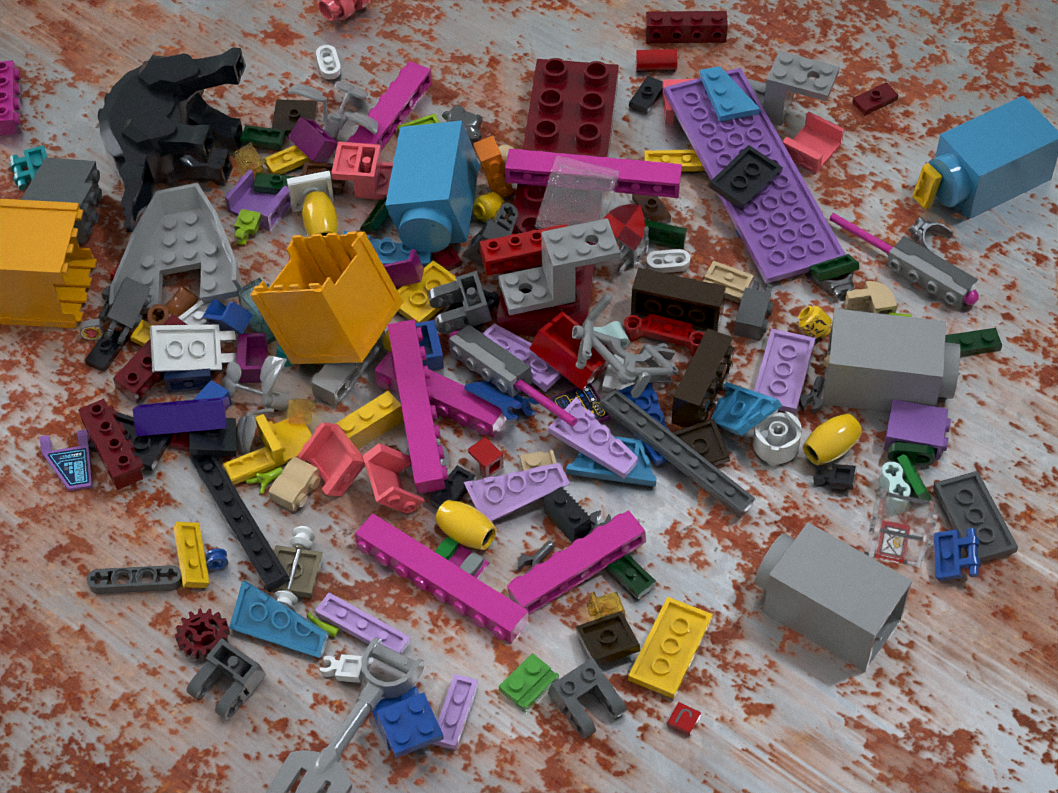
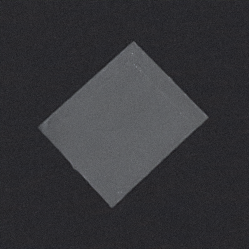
M556 155L535 228L544 229L563 224L572 226L602 220L608 214L620 171Z

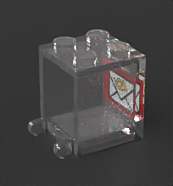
M879 488L876 494L864 554L877 559L921 568L923 560L929 559L933 544L934 527L938 517V512H934L935 502L889 493L886 489Z

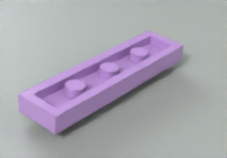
M331 593L326 595L315 610V615L368 645L377 637L382 640V645L402 654L411 643V638Z

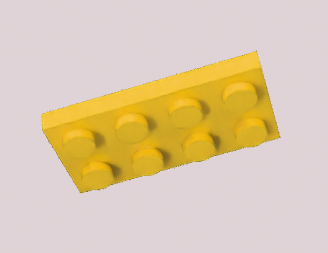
M667 596L628 675V681L675 699L713 619V614Z

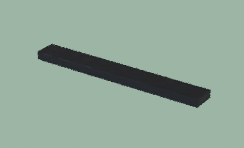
M188 456L267 591L270 592L289 582L288 574L216 456Z

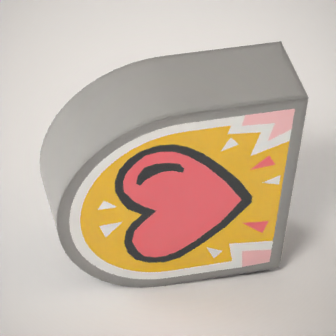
M100 319L87 320L80 325V335L87 340L100 339L105 332Z

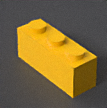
M387 391L335 424H338L356 448L360 449L403 422L402 406Z

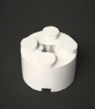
M776 410L755 426L753 436V449L755 453L770 466H777L792 460L799 452L802 433L800 421L792 413L787 411L781 413Z

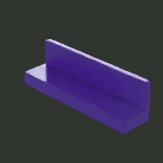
M229 397L138 405L132 409L136 435L145 436L224 429L227 427L225 409L230 406Z

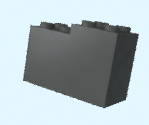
M45 157L21 200L79 203L80 209L83 210L82 220H75L74 228H78V243H85L89 235H92L94 225L98 223L99 212L96 211V205L102 198V189L98 185L100 171L97 170L96 161Z

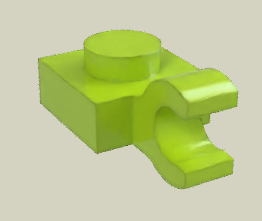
M240 210L234 225L236 231L234 237L238 238L237 245L245 246L249 234L256 235L262 221L260 212Z

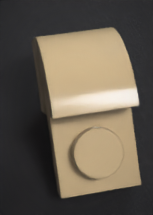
M866 281L864 289H855L846 293L844 304L846 310L858 311L868 309L870 313L889 315V312L896 313L897 303L894 295L882 283Z

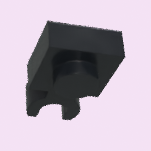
M832 464V469H827L822 465L815 466L816 474H821V476H813L814 484L824 485L829 483V487L833 489H854L857 473L856 466Z

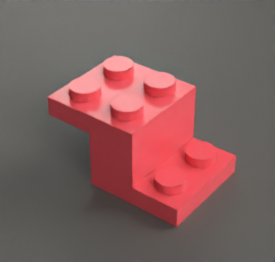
M338 142L331 175L332 179L353 181L355 198L380 200L387 197L393 163L382 162L380 145Z

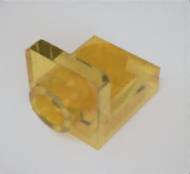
M251 143L232 154L244 175L249 169L256 175V173L264 170L263 165L267 162L265 158H260Z
M290 399L288 422L311 424L312 410L316 409V399Z
M595 592L590 593L589 602L586 603L590 617L594 616L596 620L622 611L625 616V609L618 592L597 597Z

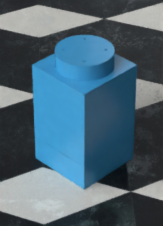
M1021 96L940 134L936 156L928 162L943 176L936 193L937 199L948 207L956 205L968 219H971L1050 181L1058 158V130L1024 96Z
M462 120L400 127L385 205L398 231L400 240L409 248L416 249V251L437 252L445 249L451 243H462L468 240L479 161Z

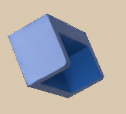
M212 299L202 318L212 325H219L221 331H235V333L243 334L253 314L234 301H230L228 306H225L218 300Z
M435 320L415 323L416 328L421 327L423 341H419L420 347H425L427 360H422L423 366L428 365V369L432 371L444 369L443 354Z

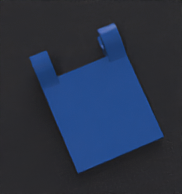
M490 381L466 384L464 387L465 390L501 408L505 418L508 420H515L518 417L512 413V407L515 409L522 408L523 412L528 416L536 415L537 411L533 410L530 406L531 403L534 405L539 404L531 397L523 398L518 394L511 397L507 393L501 392Z

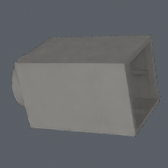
M834 309L827 356L830 355L829 368H826L823 405L890 412L892 400L895 399L936 407L938 397L954 398L959 373L960 344L945 342L946 321Z
M807 522L796 539L783 533L775 540L760 564L755 584L766 590L763 613L866 672L902 620L912 580Z

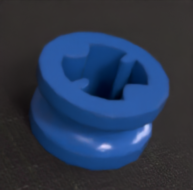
M212 549L205 554L208 569L221 570L227 567V552L224 549Z

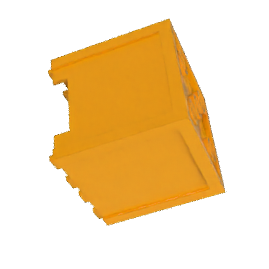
M0 199V324L77 329L78 322L81 323L83 312L80 311L82 303L87 302L88 293H85L86 288L91 286L92 277L89 276L91 269L96 267L97 259H94L90 248H79L77 241L78 228H74L75 220H82L83 210L80 209L79 203Z
M357 231L347 232L344 235L328 233L327 236H322V234H312L311 237L293 236L290 245L286 249L290 257L289 262L269 288L264 281L259 286L253 288L254 290L250 294L252 300L291 364L363 362L388 326L387 324L390 323L403 304L401 296L365 232Z

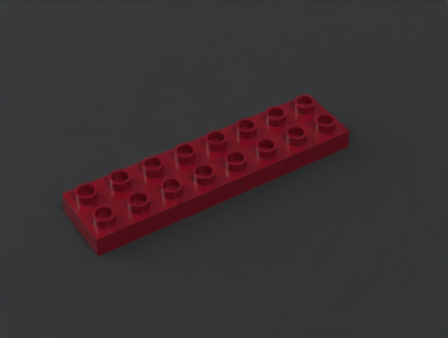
M560 58L537 59L523 150L609 158L619 65L605 64L601 61L576 62L564 61ZM517 184L514 206L518 210V217L512 234L549 228L555 225L567 224V226L601 220L605 192ZM593 240L586 242L589 245L597 244V242ZM596 263L575 268V302L509 315L501 291L497 325L515 335L536 336L542 327L563 311L582 326L590 313ZM542 265L504 272V274L542 267ZM527 288L520 290L522 293L531 292V290Z

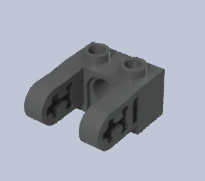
M510 203L503 204L497 210L494 218L489 219L479 233L471 239L464 257L484 268L480 254V241L511 235L518 217L516 207ZM507 212L509 218L507 220H504Z
M477 271L455 277L456 281L432 288L427 293L430 306L433 308H441L463 302L464 305L436 316L435 324L439 333L448 334L461 330L467 325L473 327L492 321Z
M221 638L206 657L207 661L188 684L187 693L200 700L210 691L219 678L224 675L234 683L217 703L215 713L223 719L229 720L267 674L260 664Z
M593 658L552 683L547 692L560 712L565 714L583 739L596 732L593 721L578 701L587 693L592 694L594 692L607 712L615 719L627 711L623 700Z

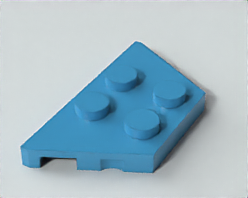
M726 382L723 386L726 390L725 396L718 399L716 410L713 412L711 419L714 418L718 428L742 436L778 410L782 404L776 398Z
M615 437L620 439L638 457V464L625 479L581 452L578 453V457L572 464L569 463L566 467V474L656 487L657 478L653 475L650 467L651 463L648 456L645 455L642 441L637 439Z

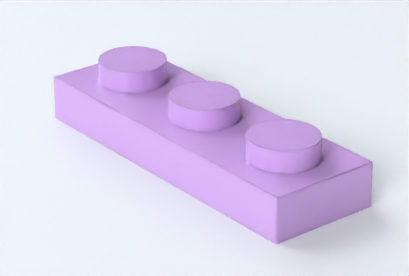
M454 674L438 719L444 739L433 743V745L452 750L457 749L479 685L478 680Z

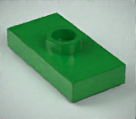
M904 454L897 459L906 474L903 477L905 483L909 485L910 489L914 488L917 496L924 504L932 500L911 460Z

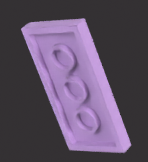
M771 328L754 391L778 399L782 404L778 409L779 411L796 414L816 338Z

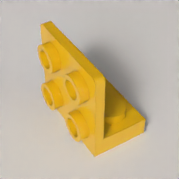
M264 414L255 417L258 434L265 447L267 446L276 467L288 463L293 457H297L303 445L312 437L301 414L275 424L272 421L268 422Z

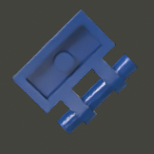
M957 529L934 533L935 568L938 581L963 578L962 569L969 568L970 577L979 576L978 568L981 567V562L977 554L979 538L976 537V529H967L966 537L960 538V532ZM961 548H967V558H961Z

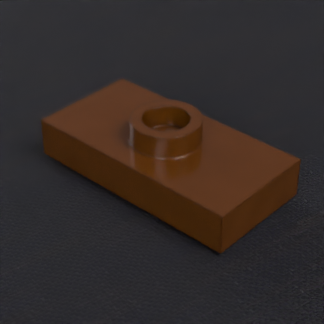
M632 194V200L635 204L641 205L646 220L663 224L671 221L670 213L658 196Z

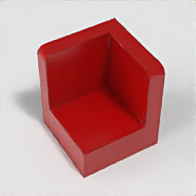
M486 437L468 448V453L479 463L480 475L483 478L491 477L504 467L503 453Z

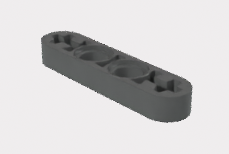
M173 565L105 568L91 571L87 576V584L91 592L96 594L166 591L179 588L182 585L181 570ZM145 575H152L154 577L149 583L141 582V578ZM170 575H175L172 581H168ZM121 576L129 577V581L125 584L116 583L117 579ZM99 578H102L99 584H95Z

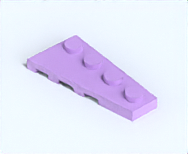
M494 323L483 333L531 367L532 382L544 392L563 376L529 349L532 343Z
M575 397L565 408V411L577 418L576 425L572 427L557 417L548 427V433L625 479L638 464V457L620 439H616L605 425H601L595 419V415L589 409L586 410L581 405V401Z
M560 463L531 468L521 472H511L496 477L491 476L477 481L464 482L475 508L486 515L491 522L545 498V496L559 487L566 488L570 486Z

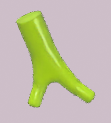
M278 467L265 474L257 473L255 478L246 480V483H261L259 493L264 494L266 486L272 480L277 479L282 474L283 469Z
M310 612L307 613V617L312 623L327 631L330 636L337 637L339 628L318 620Z

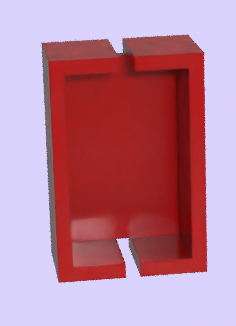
M562 311L538 331L529 349L583 390L606 370L609 363L592 347V355L590 359H587L584 369L576 367L581 339L572 338V329L575 325H581Z

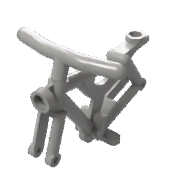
M610 294L604 295L593 307L582 326L575 325L573 327L572 338L581 339L576 367L584 369L587 359H590L592 355L591 348L593 347L618 372L621 384L635 383L631 390L633 398H638L648 383H665L670 385L673 379L669 375H676L679 371L676 366H672L666 360L672 359L675 351L669 349L665 343L658 344L656 347L645 344L639 354H631L621 348L620 339L594 331L593 325L596 318L612 300ZM611 352L623 358L624 364H622ZM654 357L663 367H660L652 358ZM635 363H647L650 367H635Z

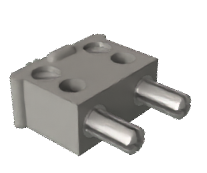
M647 226L644 229L643 238L634 252L620 242L619 260L621 262L616 267L619 273H622L628 265L635 267L645 253L648 252L649 228Z

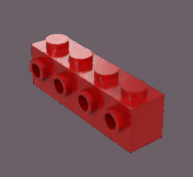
M567 224L480 241V254L486 275L542 265V232L567 227Z

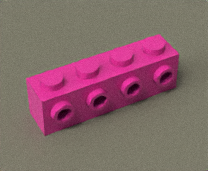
M13 60L0 62V136L18 134V125H21L20 114L18 113V110H21L20 99L18 98V95H21L20 84L18 83L21 80L19 68H15Z

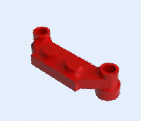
M649 314L647 318L643 319L635 315L627 316L624 319V330L629 341H636L639 337L645 336L685 346L690 350L692 356H694L705 335L703 332H695L692 329L693 324Z

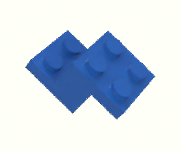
M416 686L399 697L381 699L372 711L388 750L392 749L395 758L444 739L425 693H419Z

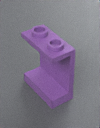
M249 169L239 179L235 187L227 192L225 197L227 210L236 216L239 215L241 209L260 212L262 220L260 227L270 231L291 207L288 187L284 186L278 194L253 192L254 173Z
M893 399L889 413L884 450H888L889 445L895 441L927 445L936 448L935 459L940 460L941 452L947 450L949 439L944 437L945 432L949 433L951 419L947 418L948 409Z

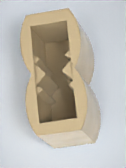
M293 457L269 489L270 500L293 512L299 507H303L308 498L307 494L312 489L315 490L320 483L319 469L297 457Z

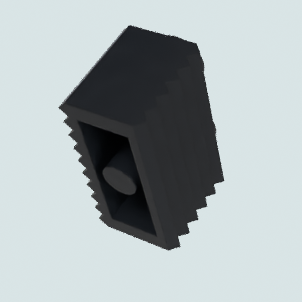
M559 487L545 496L544 513L572 543L579 538L583 539L590 531L591 516L588 515V512H585V509H582V506H579V503H576V500L573 499V496H570V493H567V490H564V487Z

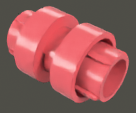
M319 0L318 8L328 21L333 22L336 19L344 21L353 15L355 10H361L370 4L371 0Z

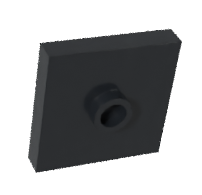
M226 418L227 427L224 429L190 431L189 455L236 457V418Z

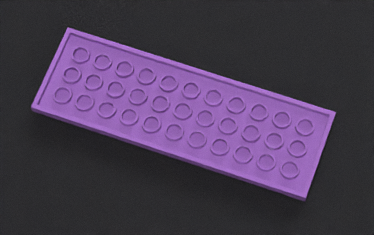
M741 68L725 72L760 108V112L757 115L719 122L701 78L664 87V94L710 180L719 174L748 145L783 167L782 173L744 210L719 195L766 284L810 272L809 266L846 255Z

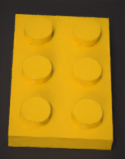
M432 261L424 268L421 282L405 285L397 290L403 300V304L397 312L408 320L415 319V323L428 321L443 307H431L427 293L432 288L456 281V276L435 261Z

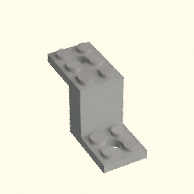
M779 51L766 83L751 79L747 80L771 123L782 125L793 101L794 93L827 101L839 74L840 67ZM810 77H815V78H817V79H816V80H810L809 78H810Z
M608 218L543 231L542 267L498 275V281L509 315L575 302L576 267L619 259L620 251ZM593 240L596 241L597 244L589 245L586 242ZM527 288L530 289L531 292L522 293L520 290Z

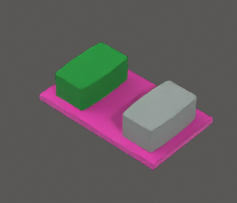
M446 537L434 551L475 578H478L490 564L480 555L464 548L449 537Z

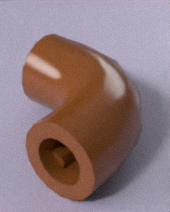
M180 286L175 295L166 304H155L149 309L148 320L152 325H163L172 314L176 317L181 316L193 307L199 298L187 288Z

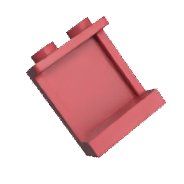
M321 423L315 429L309 441L303 445L301 452L297 456L299 459L308 461L319 469V475L326 483L322 490L328 496H343L365 466L360 451L339 425L333 423Z

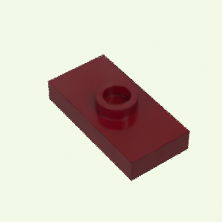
M886 82L854 97L852 103L865 116L897 101L899 95Z

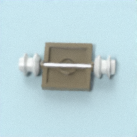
M299 526L292 530L294 537H291L289 542L294 548L276 545L274 553L288 574L290 581L270 592H274V598L295 611L293 604H296L298 601L296 596L313 597L323 561V552L310 550L313 547L311 541L315 539L316 535L307 526Z

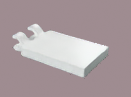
M152 325L150 327L153 372L210 368V371L222 370V364L228 365L229 362L237 363V353L221 354L220 342L231 343L233 342L232 340H236L235 331H219V325Z

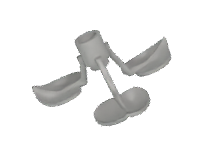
M337 81L335 87L346 92V95L338 113H331L330 116H327V97L323 96L321 91L305 84H296L289 89L288 94H298L317 102H323L322 122L325 123L323 129L332 138H338L340 130H342L348 119L367 128L374 135L377 134L378 122L367 115L358 112H345L343 120L341 117L350 94L364 99L368 96L367 91L358 87L355 88L349 83Z
M271 355L265 359L260 373L262 391L240 385L238 383L241 377L239 364L229 362L227 365L222 387L229 390L230 398H233L237 387L238 389L261 395L262 404L266 406V409L248 412L246 417H241L236 427L237 448L243 455L250 453V447L255 435L256 419L254 415L274 413V409L286 411L289 406V394L273 389L287 361L285 358Z

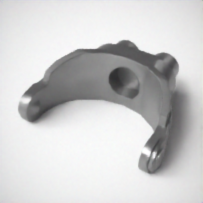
M921 216L914 222L916 226L913 224L908 229L916 243L932 253L934 252L925 242V232L937 231L943 232L948 237L953 236V231L944 224L931 223L929 220L925 221Z
M849 272L847 278L839 281L824 280L819 282L812 275V279L818 287L830 292L836 299L842 298L848 291L855 290L852 280L853 272Z

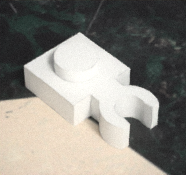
M342 654L340 660H335L332 656H325L323 660L330 667L320 668V672L324 677L335 675L337 681L361 683L363 677L361 659L363 656Z

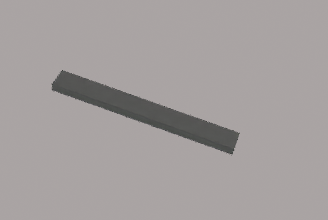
M616 388L600 401L599 406L737 516H742L755 504V497Z

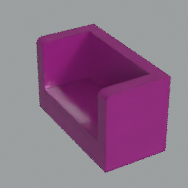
M303 117L299 118L288 136L313 162L327 163L338 145V142L318 123Z
M416 249L410 251L408 260L383 265L395 287L419 283L422 280L424 268Z
M265 333L238 334L237 363L241 368L239 383H261L260 373L268 354Z

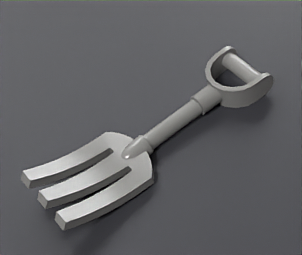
M375 637L366 648L361 659L363 680L366 686L356 699V705L326 748H323L321 753L306 750L291 752L266 793H288L302 771L306 773L295 793H321L326 784L330 785L326 793H350L352 783L345 769L339 764L340 756L369 712L375 709L382 697H399L407 693L415 685L423 672L425 661L422 659L415 661L382 645V640ZM374 659H377L406 675L393 682H384L374 678L368 670Z

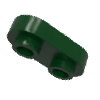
M897 441L888 447V459L891 462L899 463L897 458L903 454L907 455L913 465L928 466L935 461V450L927 445Z

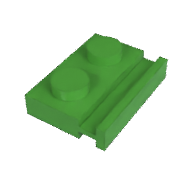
M532 653L499 685V691L514 704L523 708V711L526 713L549 690L551 684L559 680V674L553 672L551 667Z

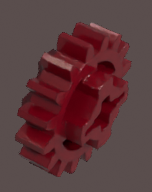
M200 608L196 615L190 611V618L182 617V625L176 626L177 634H175L179 650H184L186 657L193 654V658L196 661L199 656H203L204 661H206V657L221 638L229 643L228 635H230V630L226 618L222 619L220 612L213 615L211 609L203 613Z

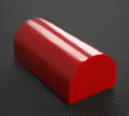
M677 49L636 50V71L677 70Z

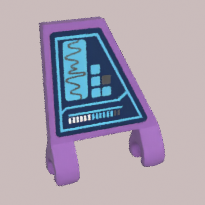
M79 430L77 432L79 446L52 450V442L49 435L40 437L43 456L69 491L93 488L89 436L86 430Z

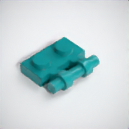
M44 145L23 150L25 157L19 158L15 154L10 156V168L15 174L13 179L20 190L27 188V181L34 178L45 157H47ZM24 167H28L29 169L26 171H22Z

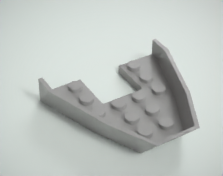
M198 183L155 192L131 235L110 285V306L123 280L127 276L151 288L149 295L152 296L148 306L146 308L142 307L139 313L140 315L148 314L149 309L153 305L162 304L163 275L201 268L200 299L203 303L211 302L212 299L221 300L245 295L237 261L218 214Z

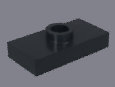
M647 76L629 101V107L648 114L662 94L663 81Z
M114 330L112 336L107 339L104 337L105 331L86 357V365L106 372L129 340L128 335L123 344L120 345L117 343V339L121 332Z
M457 465L448 475V479L444 480L446 489L436 490L429 498V502L437 508L447 500L459 502L467 492L464 482L476 481V475Z

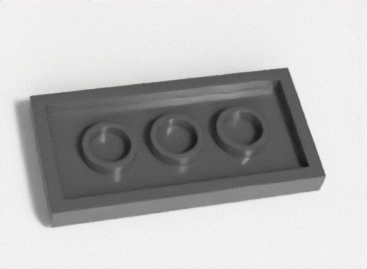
M978 471L934 483L933 489L954 530L957 529L960 532V538L966 537L967 529H976V537L979 538L977 554L980 562L1017 552L1018 546Z

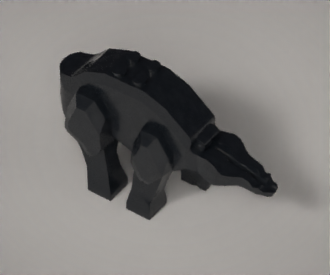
M233 47L223 54L200 59H192L190 55L185 53L172 56L152 55L140 67L127 72L112 87L110 93H106L104 107L98 110L97 116L100 135L108 158L125 188L121 205L123 208L122 214L126 219L124 227L127 229V233L134 231L140 214L146 210L153 198L154 186L160 181L169 184L184 178H206L219 186L227 185L233 169L229 154L238 155L242 146L240 144V138L243 133L241 120L239 118H232L209 106L202 98L204 89L224 84L239 85L241 76L246 68L241 48ZM215 141L219 142L225 149L214 148Z

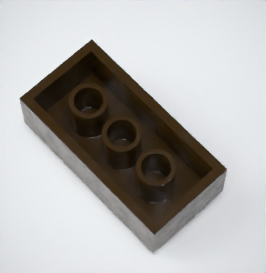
M638 268L632 286L631 315L647 318L649 314L693 324L692 329L706 332L707 329L718 332L724 312L726 286Z
M707 329L673 396L672 424L686 428L707 421L709 415L707 411L709 407H714L717 399L716 393L718 390H722L725 383L724 376L726 373L730 374L734 361L731 360L735 352V347H732L733 337Z

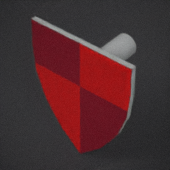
M627 204L618 206L611 210L603 219L608 218L616 242H621L634 252L643 238L645 229L641 205Z

